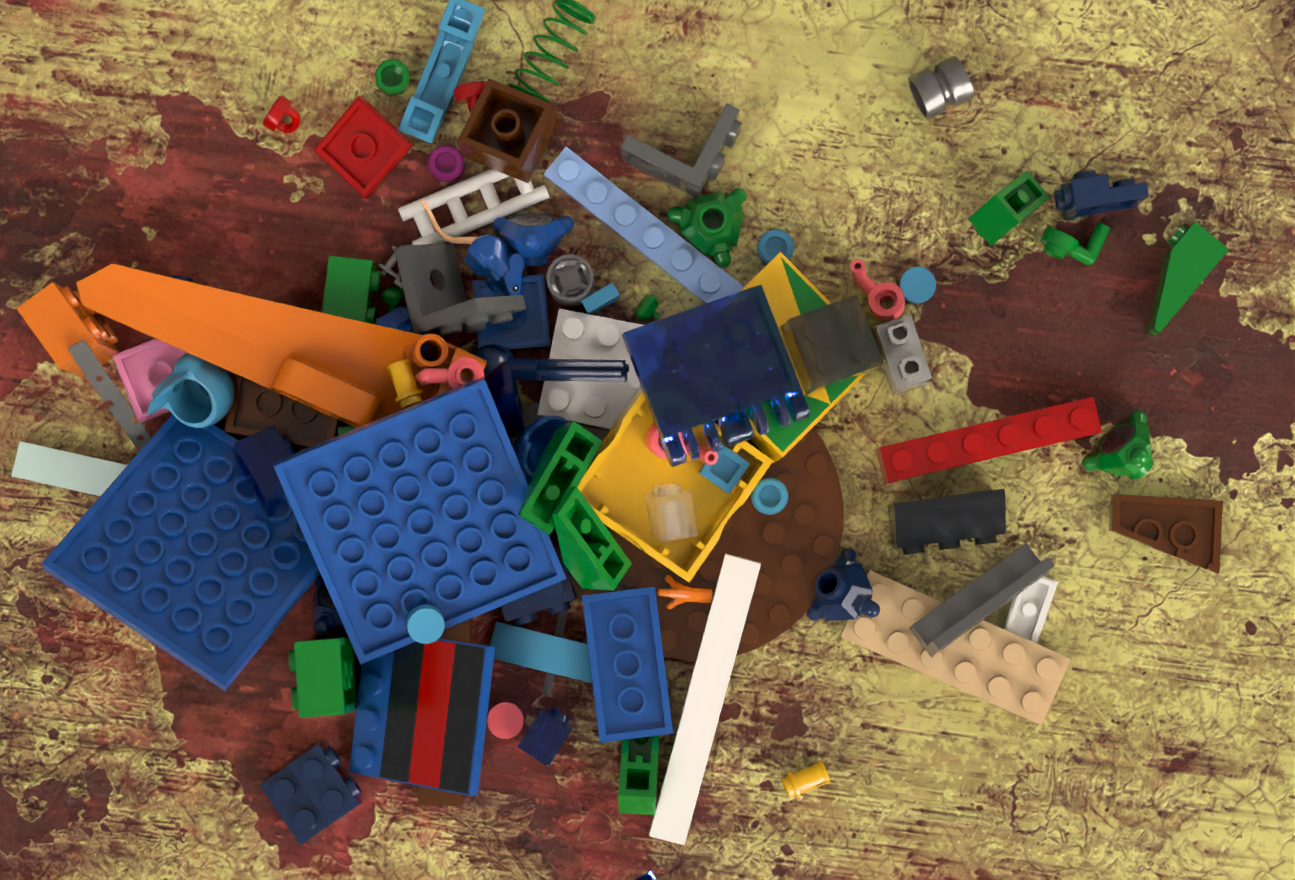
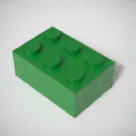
M349 637L294 642V649L289 650L290 672H296L297 687H292L291 701L293 710H299V718L343 715L356 710L357 687L354 648Z

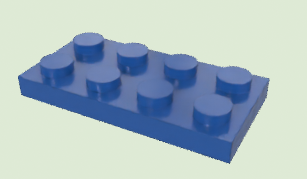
M655 587L583 595L582 604L599 742L673 734Z

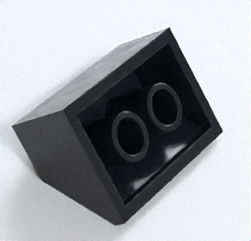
M1005 489L895 503L887 506L893 549L902 548L903 555L925 552L924 545L938 543L939 550L961 547L960 540L974 538L975 545L997 542L996 535L1006 534Z

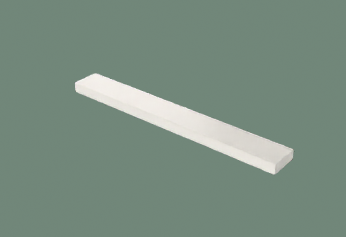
M727 553L724 555L658 798L656 812L651 824L650 837L685 845L760 570V562Z

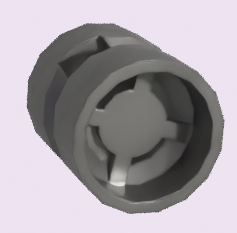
M952 56L936 65L935 73L926 68L908 77L912 96L921 114L927 120L945 112L947 103L961 105L974 98V91L969 76L956 56Z
M573 254L562 255L555 259L548 268L546 275L547 286L552 297L559 304L567 307L582 305L581 300L593 294L595 287L593 270L582 257Z

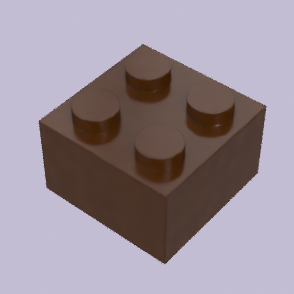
M488 79L457 142L465 158L529 183L559 123V119L553 104Z

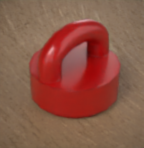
M474 81L455 87L453 90L455 103L467 104L471 114L487 82Z
M279 96L266 115L263 126L272 132L278 129L284 133H292L299 128L301 119L298 111L291 107L293 102L284 96ZM286 114L292 119L290 124L282 122Z

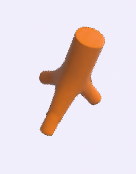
M666 575L664 580L672 589L658 590L659 596L673 598L666 604L668 610L684 602H712V589L685 586L675 581L670 575Z

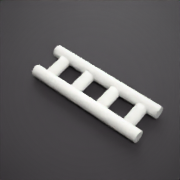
M489 169L398 208L403 222L414 218L422 237L412 241L413 245L443 244L446 241L434 230L420 200H424L430 210L447 203L455 223L442 228V230L449 236L459 237L490 224L497 218H504L550 198L545 185L534 189L531 180L529 183H525L514 178L521 195L501 203L493 183L509 176L494 169ZM480 189L488 209L468 217L460 197Z

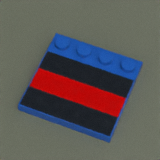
M439 638L429 644L413 642L361 665L349 773L466 796L478 795L495 646Z

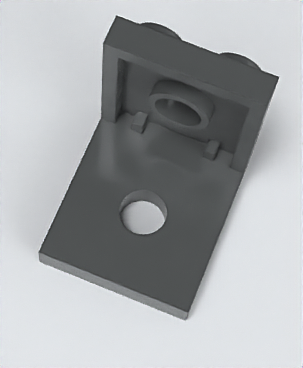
M726 103L693 168L627 135L621 146L622 161L695 198L700 197L708 179L716 180L724 165L726 155L722 152L725 146L732 149L740 134V127L742 125V122L738 121L740 109Z
M454 243L404 245L394 249L413 333L415 334L427 331L440 332L441 335H449L465 330V333L477 332L486 329L485 323L489 321L492 324L513 320L512 313L526 309L523 295L474 298L467 301ZM430 275L434 279L435 288L430 281Z

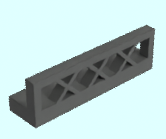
M1025 543L915 622L909 629L932 658L1044 577L1055 565L1049 557L1041 562L1028 544Z

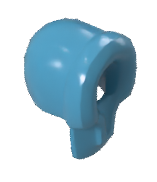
M185 353L175 364L173 372L151 394L153 399L150 402L148 414L151 416L160 408H165L181 423L189 427L207 428L224 418L234 404L235 389L233 380L224 369L189 353Z

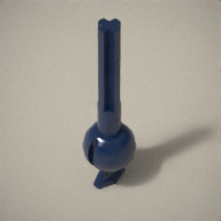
M497 344L482 346L473 353L487 360L484 368V379L491 394L503 392L512 385L514 380L626 382L628 380L629 364H626V360L517 359L513 357V354L508 349Z

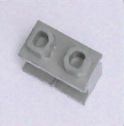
M905 316L875 326L871 332L877 351L883 356L880 360H886L883 369L892 396L927 386V380L931 379L932 376L912 316Z

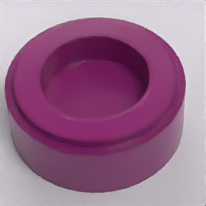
M441 145L431 152L428 158V167L431 174L437 180L453 182L462 175L465 161L461 152L456 147Z

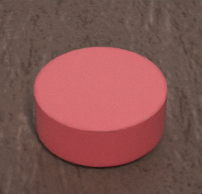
M501 702L490 710L487 717V725L491 733L496 737L510 739L522 730L524 715L516 704Z

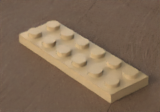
M872 570L868 571L866 576L873 589L871 600L880 606V613L874 618H869L862 614L861 617L858 616L855 620H847L840 637L1042 726L1071 658L985 620L931 658L909 628L943 602Z

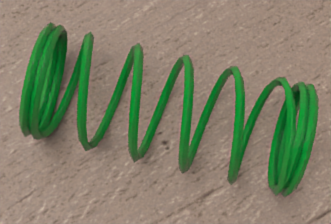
M554 0L552 2L554 11L561 19L548 17L543 19V25L553 37L541 34L533 36L536 46L544 54L529 51L524 53V58L535 71L523 68L515 70V76L527 89L513 83H508L507 86L548 103L550 102V99L530 87L518 75V72L530 73L557 86L560 85L559 82L538 69L528 59L527 55H536L569 69L567 64L547 52L536 39H549L575 52H579L576 47L568 44L556 35L546 24V21H555L574 28L584 35H588L587 31L574 25L555 7L556 4L561 10L584 23H595L596 16L594 13L574 0Z

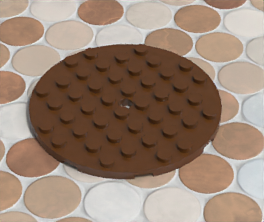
M684 371L657 376L658 380L694 404L706 417L722 428L732 431L762 452L737 427L727 410L717 401L707 396ZM583 427L601 440L609 432V430ZM813 427L783 458L775 463H771L760 481L766 478H774L785 485L788 491V501L784 509L773 515L762 514L753 506L750 494L745 503L728 519L718 542L690 582L672 572L605 525L632 564L614 591L583 589L567 569L573 590L582 601L583 595L655 587L664 657L696 661L711 603L684 602L668 610L666 604L673 598L659 596L658 590L672 589L664 580L666 575H670L675 581L685 586L712 589L713 599L724 555L727 553L761 563L736 656L771 642L789 630L810 609L812 601L817 597L814 587L818 575L827 567L835 565L840 550L844 515L842 492L833 460L823 440ZM554 527V536L558 550V555L562 565H564L556 533V528Z

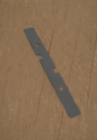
M82 340L70 346L68 351L103 401L111 400L114 404L108 407L140 452L149 442L151 436L140 421L133 423L130 419L136 416L87 343ZM102 376L103 378L102 380L97 381L96 377ZM142 435L144 438L143 440H138L137 437Z

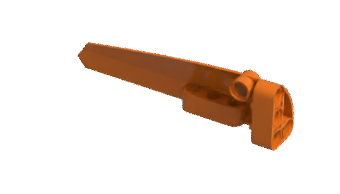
M113 263L76 282L83 307L356 428L403 410L400 403L395 402L398 396L390 373L387 370L389 365L409 359L415 377L418 372L425 368L447 369L453 361L463 357L476 360L482 366L483 371L487 362L485 359L445 342L442 337L436 334H415L200 285ZM429 343L436 347L438 350V359L436 361L430 362L423 359L420 353L422 344ZM463 369L460 372L461 380L469 383L472 380V373L467 369ZM429 383L425 386H418L419 390L422 389L424 391V394L421 396L423 401L450 390L446 384Z

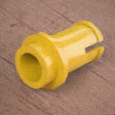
M405 359L389 365L387 370L390 373L398 396L395 402L400 403L402 409L422 402L421 396L424 394V391L418 388L410 366V360Z
M822 761L793 774L791 771L786 772L787 776L781 778L782 785L789 799L792 797L799 799L802 793L830 783L828 773Z

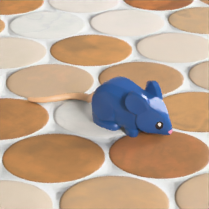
M420 200L434 230L441 238L449 243L471 244L464 261L478 277L484 275L487 278L486 284L492 291L500 287L502 293L506 296L519 295L522 284V271L525 265L522 255L518 253L511 255L507 245L494 235L487 234L479 237L449 236L438 226L426 202Z

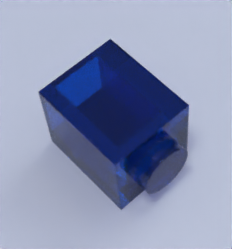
M552 707L550 711L542 708L517 747L548 767L573 729L568 724L571 718L555 707Z

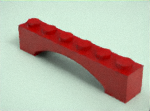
M1094 397L879 447L876 449L885 485L1102 433Z

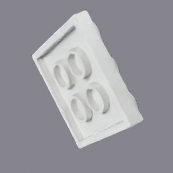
M559 309L549 359L626 360V364H629L628 380L626 382L544 381L538 417L546 415L560 416L569 423L575 421L579 425L610 430L647 376L657 378L666 329Z

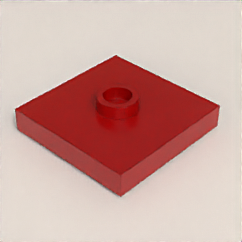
M358 96L313 150L366 199L375 192L414 144L363 96Z

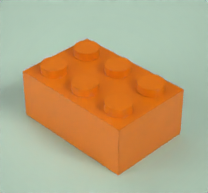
M52 282L16 308L54 362L62 370L84 378L87 377L68 351L70 346L82 340L87 343L102 366L113 358L112 355L120 353L115 346V343L119 340L106 323L102 325L99 320H96L93 315L97 312L83 307L79 292L77 290L73 292L69 286L64 288Z

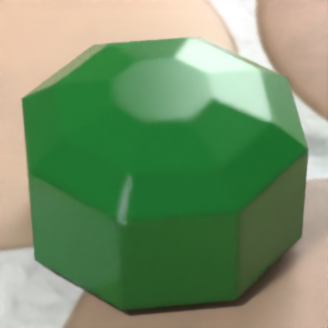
M397 59L382 61L375 71L378 89L389 96L403 94L411 84L408 67Z

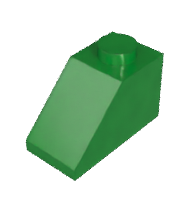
M1027 170L995 194L971 215L968 220L974 225L976 232L992 246L1051 197Z

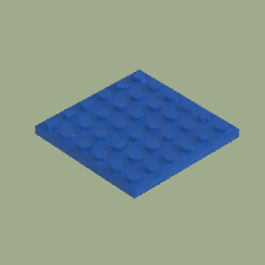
M484 377L273 462L275 472L360 664L416 642L409 635L406 622L410 611L419 605L428 604L438 608L443 615L445 630L566 579L549 535L517 515L528 489V484Z
M173 414L42 562L43 570L224 691L228 689L320 575L317 564L275 472L273 463L215 425L207 428L189 427L181 423Z

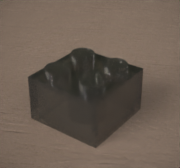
M857 294L790 318L780 326L806 396L872 372L884 364Z

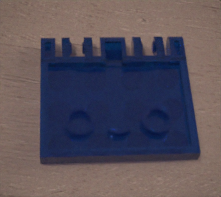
M761 284L622 334L659 432L663 450L671 467L687 462L679 433L682 435L684 446L691 460L700 458V447L692 430L695 427L703 425L707 444L713 452L722 450L721 440L714 421L717 419L722 436L728 447L754 438L753 428L745 409L750 408L751 417L760 435L768 433L769 424L761 403L771 400L776 421L781 427L790 425V416L794 422L810 417L808 404Z

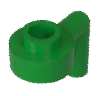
M1097 223L1086 248L1079 245L1078 240L1074 237L1049 227L1045 228L1040 243L1045 246L1043 251L1056 259L1063 260L1064 256H1070L1085 265H1092L1097 259L1110 228L1102 223Z

